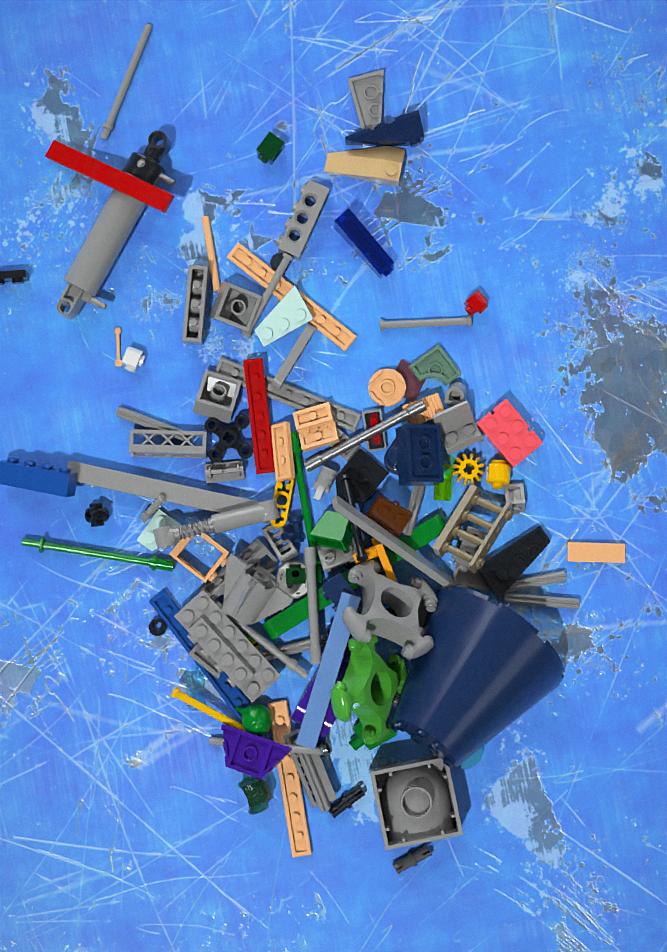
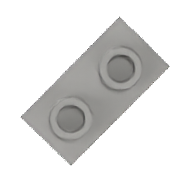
M243 460L205 464L206 483L245 480Z

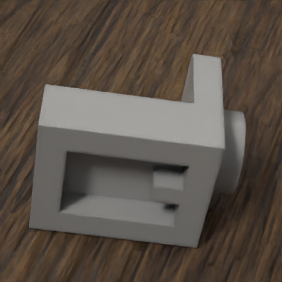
M523 483L504 485L505 504L507 501L511 502L514 515L525 512L526 502Z

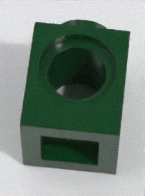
M269 131L256 149L257 158L265 164L268 162L272 165L285 148V142Z

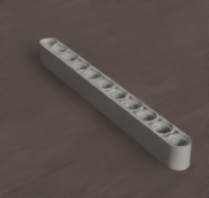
M68 460L67 468H71V472L78 473V483L156 499L159 495H163L165 502L215 513H222L260 503L254 500Z

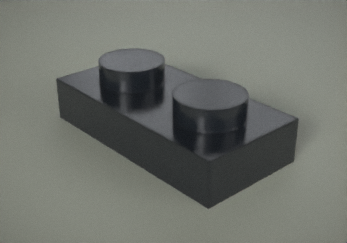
M26 270L0 271V285H5V282L23 284L24 281H29V274Z

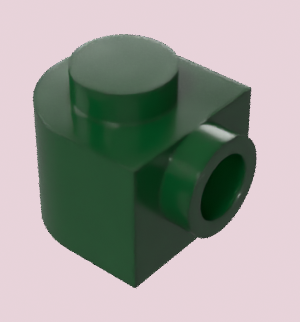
M291 564L289 568H286V584L306 583L305 568H301V564Z

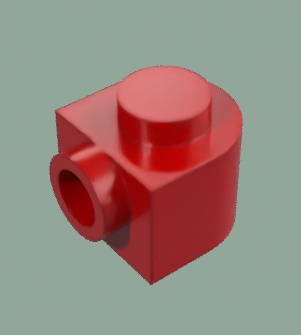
M477 290L465 301L464 305L466 307L464 309L471 316L477 312L481 314L488 307L486 303L489 300Z

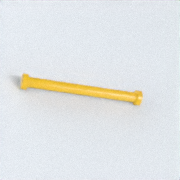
M175 686L172 690L170 697H176L220 722L246 732L241 723L181 692L178 687Z

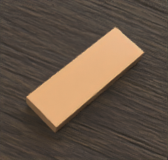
M285 421L271 425L277 482L295 478L290 422Z
M567 542V562L625 563V544Z

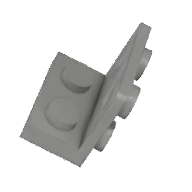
M467 400L432 416L435 425H440L441 443L448 455L483 440L482 434L474 422Z

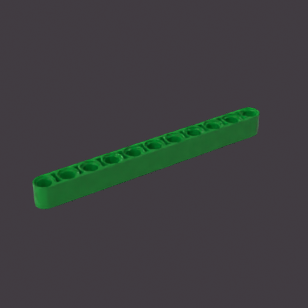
M439 513L413 529L412 535H404L399 540L416 551L439 537L446 522ZM388 547L384 548L391 566L403 559ZM379 557L370 559L374 560L375 562H378V564L380 565V570L377 574H380L384 571L379 560ZM349 569L348 571L343 573L342 576L346 579V581L354 590L357 587H359V585L357 583L349 582L348 572L351 570ZM322 587L317 589L318 612L333 603L331 599L327 601L321 594ZM308 596L262 624L272 640L309 618Z

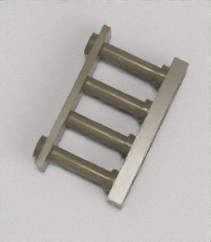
M471 484L432 548L435 555L442 558L445 553L449 552L470 562V570L475 574L484 565L485 557L504 525L513 517L514 510L511 502L507 501L502 508L481 498L478 487ZM478 504L499 514L494 524L472 514L471 510L474 505ZM464 521H471L489 530L485 539L483 540L462 530L461 526ZM459 536L480 547L473 556L453 546V539Z

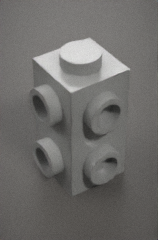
M470 526L466 528V532L483 540L485 539V532ZM461 537L458 539V541H461L459 549L473 556L480 547ZM452 554L451 558L454 559L453 565L456 566V569L462 572L471 571L469 567L470 562Z

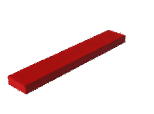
M263 358L243 360L256 474L275 472Z

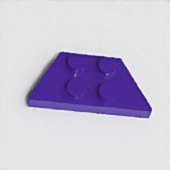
M225 724L221 725L224 736L223 748L226 753L225 766L253 777L264 779L292 750V747Z

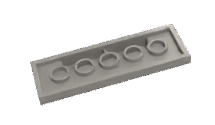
M204 590L174 616L190 633L187 637L195 645L198 642L202 647L200 650L207 659L211 657L216 662L213 666L220 673L224 671L229 676L226 680L233 688L238 686L252 703L281 677Z

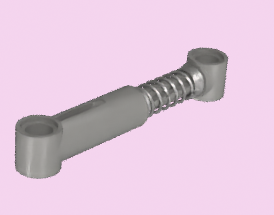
M272 499L255 505L211 515V518H208V520L204 519L202 522L199 520L198 523H189L186 526L184 524L182 527H172V525L153 529L157 549L175 545L182 538L196 537L198 534L201 536L202 533L206 534L207 532L218 534L260 522L280 518L276 500Z

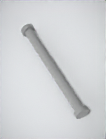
M283 253V259L262 296L249 332L243 330L240 332L248 338H251V332L289 262L294 259L286 253Z
M468 315L466 318L401 321L379 320L380 331L393 328L458 325L471 327L472 325L471 315Z

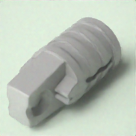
M323 465L313 485L316 488L313 498L318 501L321 500L324 492L329 493L331 484L338 473Z

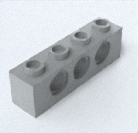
M311 180L307 184H303L300 190L302 195L300 201L295 202L292 208L294 214L292 218L287 219L284 226L286 232L284 236L280 235L276 244L279 246L278 252L286 253L298 261L304 252L330 194V188ZM313 199L316 203L309 207L305 204V201ZM299 216H306L308 220L306 223L301 224L297 219ZM292 233H298L300 238L297 241H292L289 236Z
M189 265L182 342L184 344L203 345L210 271L208 266Z

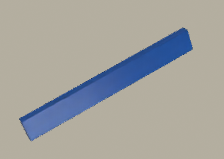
M163 590L149 602L189 654L195 645L187 637L190 633L174 617L180 609L168 593ZM194 660L242 724V714L236 710V707L244 708L251 706L250 701L238 686L235 688L231 686L226 680L229 676L224 671L220 673L219 679H217Z

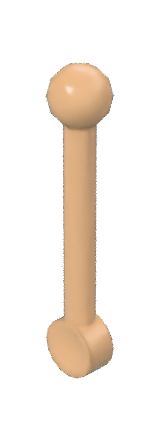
M117 327L114 329V333L116 334L117 360L115 361V365L117 367H121V328Z

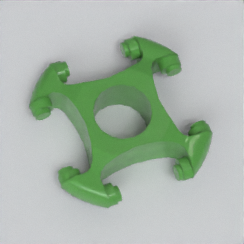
M372 634L369 643L358 642L354 637L348 640L351 657L343 681H337L333 689L330 690L334 716L342 722H348L351 719V711H353L362 723V740L369 745L379 743L391 734V725L386 721L396 692L401 694L407 676V669L403 658L392 654L389 656L388 663L385 664L376 653L374 645L378 642V636Z

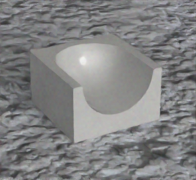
M431 755L369 768L385 850L463 835L450 767L446 766L440 757Z

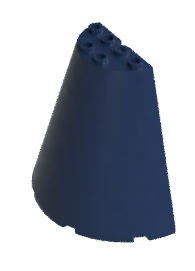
M452 586L450 590L447 587H442L435 592L438 599L436 610L427 613L420 634L422 637L431 636L434 646L423 656L412 659L392 718V722L398 730L408 733L411 736L410 738L418 744L423 742L430 754L437 755L446 766L453 767L454 769L557 688L564 678L562 674L564 667L559 655L548 640L544 643L537 636L539 631L532 624L504 604L500 603L496 606L492 602L487 601L489 596L458 586Z

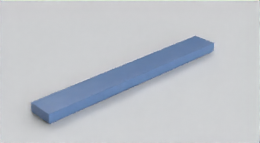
M345 592L341 593L296 740L298 745L315 750L331 698L330 690L335 685L350 636V632L342 620L343 611L346 607H353L357 611L361 597Z

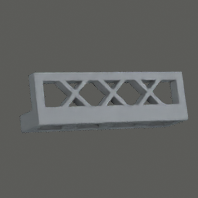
M130 429V457L207 459V431ZM134 435H143L147 440L142 444H134ZM156 435H161L165 439L161 445H155L151 440ZM175 436H181L185 440L180 446L174 445L171 442ZM195 436L203 437L202 446H194L190 440Z
M258 538L237 556L246 564H254L252 568L256 569L260 566L267 570L277 561ZM267 554L270 559L260 564V560ZM226 567L218 573L212 582L209 581L200 589L201 591L204 590L215 604L217 603L215 600L220 595H224Z
M300 728L283 735L286 744L292 745L289 737L299 734ZM290 752L311 807L318 806L317 802L313 799L312 789H309L308 785L310 784L305 779L306 774L301 769L302 764L298 762V754ZM310 754L328 802L336 800L337 797L320 755Z

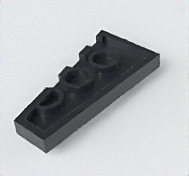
M538 526L484 562L482 568L477 570L497 600L503 596L551 542L541 526Z

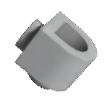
M460 382L452 383L446 391L444 403L452 407L466 401V386Z

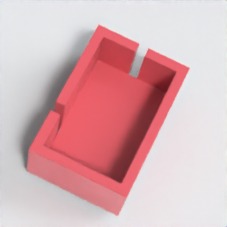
M507 399L476 423L479 431L511 469L543 444L533 430L530 432L527 430L530 426Z

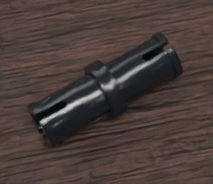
M357 785L356 788L345 796L343 794L341 799L333 804L328 811L335 819L347 808H352V804L365 796V793Z

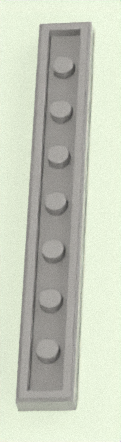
M221 357L215 373L241 380V386L246 388L244 366ZM265 375L268 398L298 410L329 402L336 425L355 433L362 416L361 414L286 383L278 390L271 386L274 378Z
M335 495L331 499L335 511L437 583L447 587L448 590L455 586L452 576L342 498Z

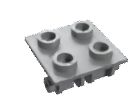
M353 536L348 552L316 545L325 572H332V570L339 568L338 565L341 568L343 563L348 565L347 562L355 561L352 554L357 553Z

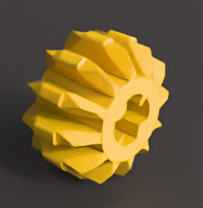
M472 453L469 459H467L466 454H462L463 461L458 457L456 458V462L460 465H452V468L458 469L452 475L456 476L459 474L460 476L456 481L459 482L463 478L464 486L467 485L468 480L470 484L474 485L473 478L479 482L481 478L477 474L484 475V471L479 470V468L484 467V464L477 465L480 457H477L474 461V454ZM466 465L473 468L470 475L467 474L468 472L464 473L463 471Z

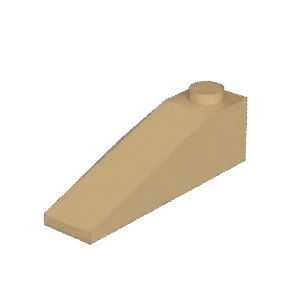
M381 146L328 153L324 172L398 187L405 149Z

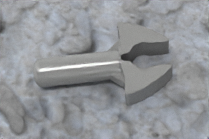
M159 495L139 518L146 523L158 511V508L165 501V497Z

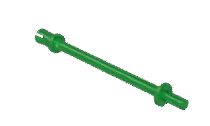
M298 431L291 432L298 491L308 546L315 547L316 583L323 582L320 569L321 561L318 558L317 547L310 536L313 525L300 459L303 450L300 448Z
M43 536L41 540L23 538L21 543L22 546L39 548V553H43L44 549L146 565L153 571L159 569L173 572L175 560L158 558L157 555L145 558L46 542Z

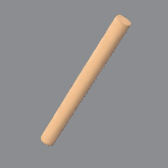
M203 216L201 219L213 291L218 292L220 281L209 216Z

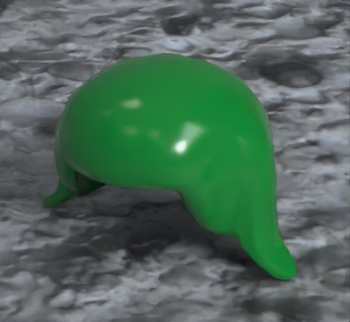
M255 704L244 708L236 707V710L242 714V725L246 732L263 737V735L270 731L273 715L267 706Z

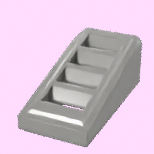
M269 525L262 529L264 536L282 565L299 555L290 539H280L275 543L273 542L282 533H285L283 528H274L272 525ZM276 529H279V532L272 535L271 537L269 536L270 533H272ZM287 542V545L279 550L277 549V547Z

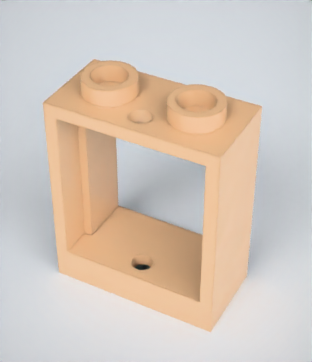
M202 533L201 537L223 553L205 576L180 557V554L194 536H191V538L186 537V539L182 538L169 555L203 582H212L218 575L216 570L220 565L222 567L226 565L230 552L207 534Z

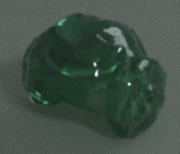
M248 776L238 783V787L242 789L248 800L249 814L261 813L269 807L268 802L271 798V791L266 781Z

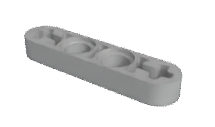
M309 323L306 325L273 379L272 387L278 390L281 389L314 335L316 327Z

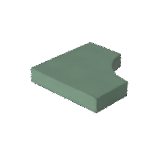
M439 344L408 366L419 382L425 379H435L447 386L461 375V372Z

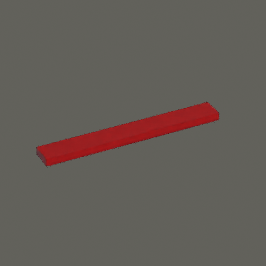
M53 140L45 155L51 161L163 213L167 212L175 197L171 193Z

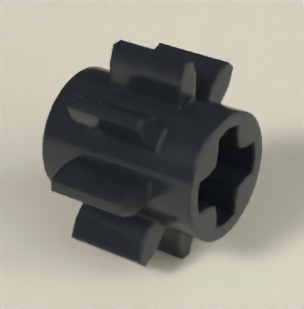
M102 503L90 504L89 508L85 511V519L88 523H91V527L104 526V522L109 518L108 509L103 507Z

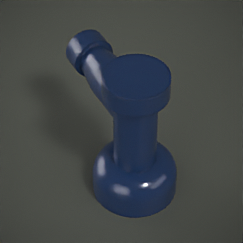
M303 515L288 516L289 523L293 524V531L282 533L281 539H292L293 543L304 542L300 523L303 521Z

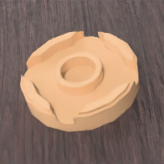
M381 369L374 373L369 380V395L374 402L381 406L389 407L396 405L405 396V379L394 369Z

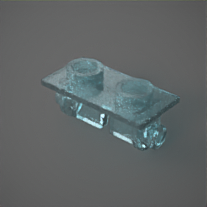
M201 670L185 671L183 682L187 689V695L206 705L205 691L198 692V688L204 687V678ZM186 703L188 710H197L193 706Z

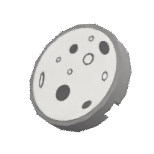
M289 561L278 569L276 584L279 583V588L296 599L307 594L306 566L301 561ZM291 564H301V568H305L306 583L286 584V568H289Z

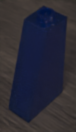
M348 208L334 221V229L379 278L383 275L387 277L393 272L394 269L392 267L395 262Z

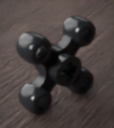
M237 415L233 426L228 429L222 428L215 418L206 420L205 430L216 434L219 438L218 445L208 453V457L212 462H220L223 459L224 452L229 448L235 449L243 459H248L252 456V447L249 444L242 443L238 438L240 431L246 429L249 425V419L246 415ZM240 419L245 420V423L243 425L238 424V421ZM215 423V428L210 429L209 424ZM226 434H230L231 437H234V440H231V443H227V441L224 440ZM244 448L249 449L246 455L242 454ZM214 452L219 453L218 458H213Z

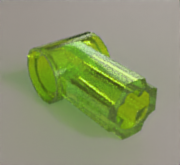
M443 463V466L448 468L449 473L444 477L443 483L434 486L433 500L450 501L453 468L451 465Z

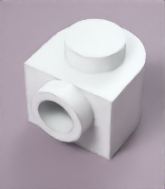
M128 346L122 359V365L125 366L124 369L135 373L138 366L142 367L146 356L143 355V351Z

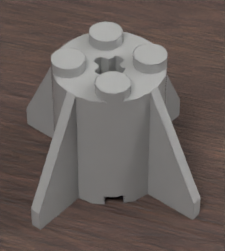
M231 553L226 563L224 602L221 609L224 614L232 616L239 625L247 627L248 624L252 625L292 603L294 598L279 588V583H275L276 577L273 575L277 569L275 566L268 570L260 566L257 569L252 568L254 564H246Z

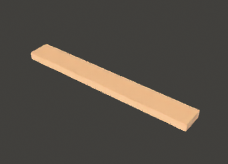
M239 242L227 256L228 260L265 289L268 287L275 271ZM281 277L272 294L281 301L294 286ZM300 292L314 318L308 323L316 327L320 333L346 352L357 336Z
M287 700L267 703L273 715L271 725L273 741L286 744L283 735L292 731ZM291 736L289 739L291 744L294 745L293 736ZM289 752L277 766L292 857L311 855L312 852L300 779Z

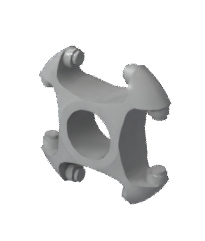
M368 560L354 566L348 572L349 582L357 583L361 587L363 601L361 614H358L353 607H346L343 611L342 620L350 634L358 642L364 643L370 642L372 634L393 641L403 647L401 655L407 658V660L418 658L430 651L434 646L433 638L420 635L418 621L419 607H424L428 612H434L438 603L435 593L423 578L411 577L409 586L399 584L383 575L377 574L380 570V565L374 560ZM382 603L390 606L398 617L390 614L383 607Z

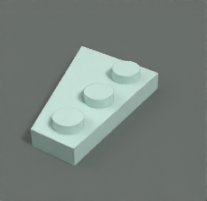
M296 286L287 293L255 329L263 347L314 319Z

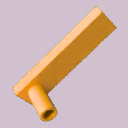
M372 538L374 546L365 549V553L368 554L366 561L379 557L386 577L397 582L383 544ZM357 553L352 554L356 562V565L362 563L357 561Z

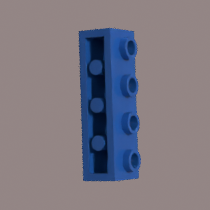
M7 457V460L0 461V484L63 497L75 496L78 473L71 472V468L67 467L55 469L53 468L54 465L51 464L36 465L35 461L30 460L19 462V458Z

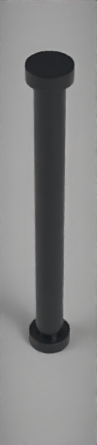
M348 474L342 475L339 479L343 484L346 502L356 508L350 484L351 476ZM351 522L357 549V561H366L368 554L365 553L361 530Z

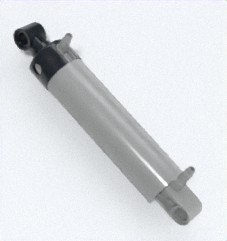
M154 131L149 135V144L144 153L133 152L122 171L155 187H158L160 181L174 186L175 181L164 175L165 169L158 164L162 157L170 151L171 142L162 131ZM163 140L161 145L156 146L158 141ZM114 189L112 190L63 278V281L68 285L56 305L58 313L63 317L74 319L84 302L101 309H106L107 305L95 298L146 204ZM68 305H71L70 310L68 312H64L65 308Z

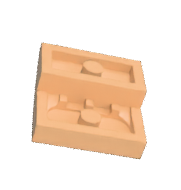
M329 402L293 412L296 430L299 433L301 448L304 452L340 442L335 418Z

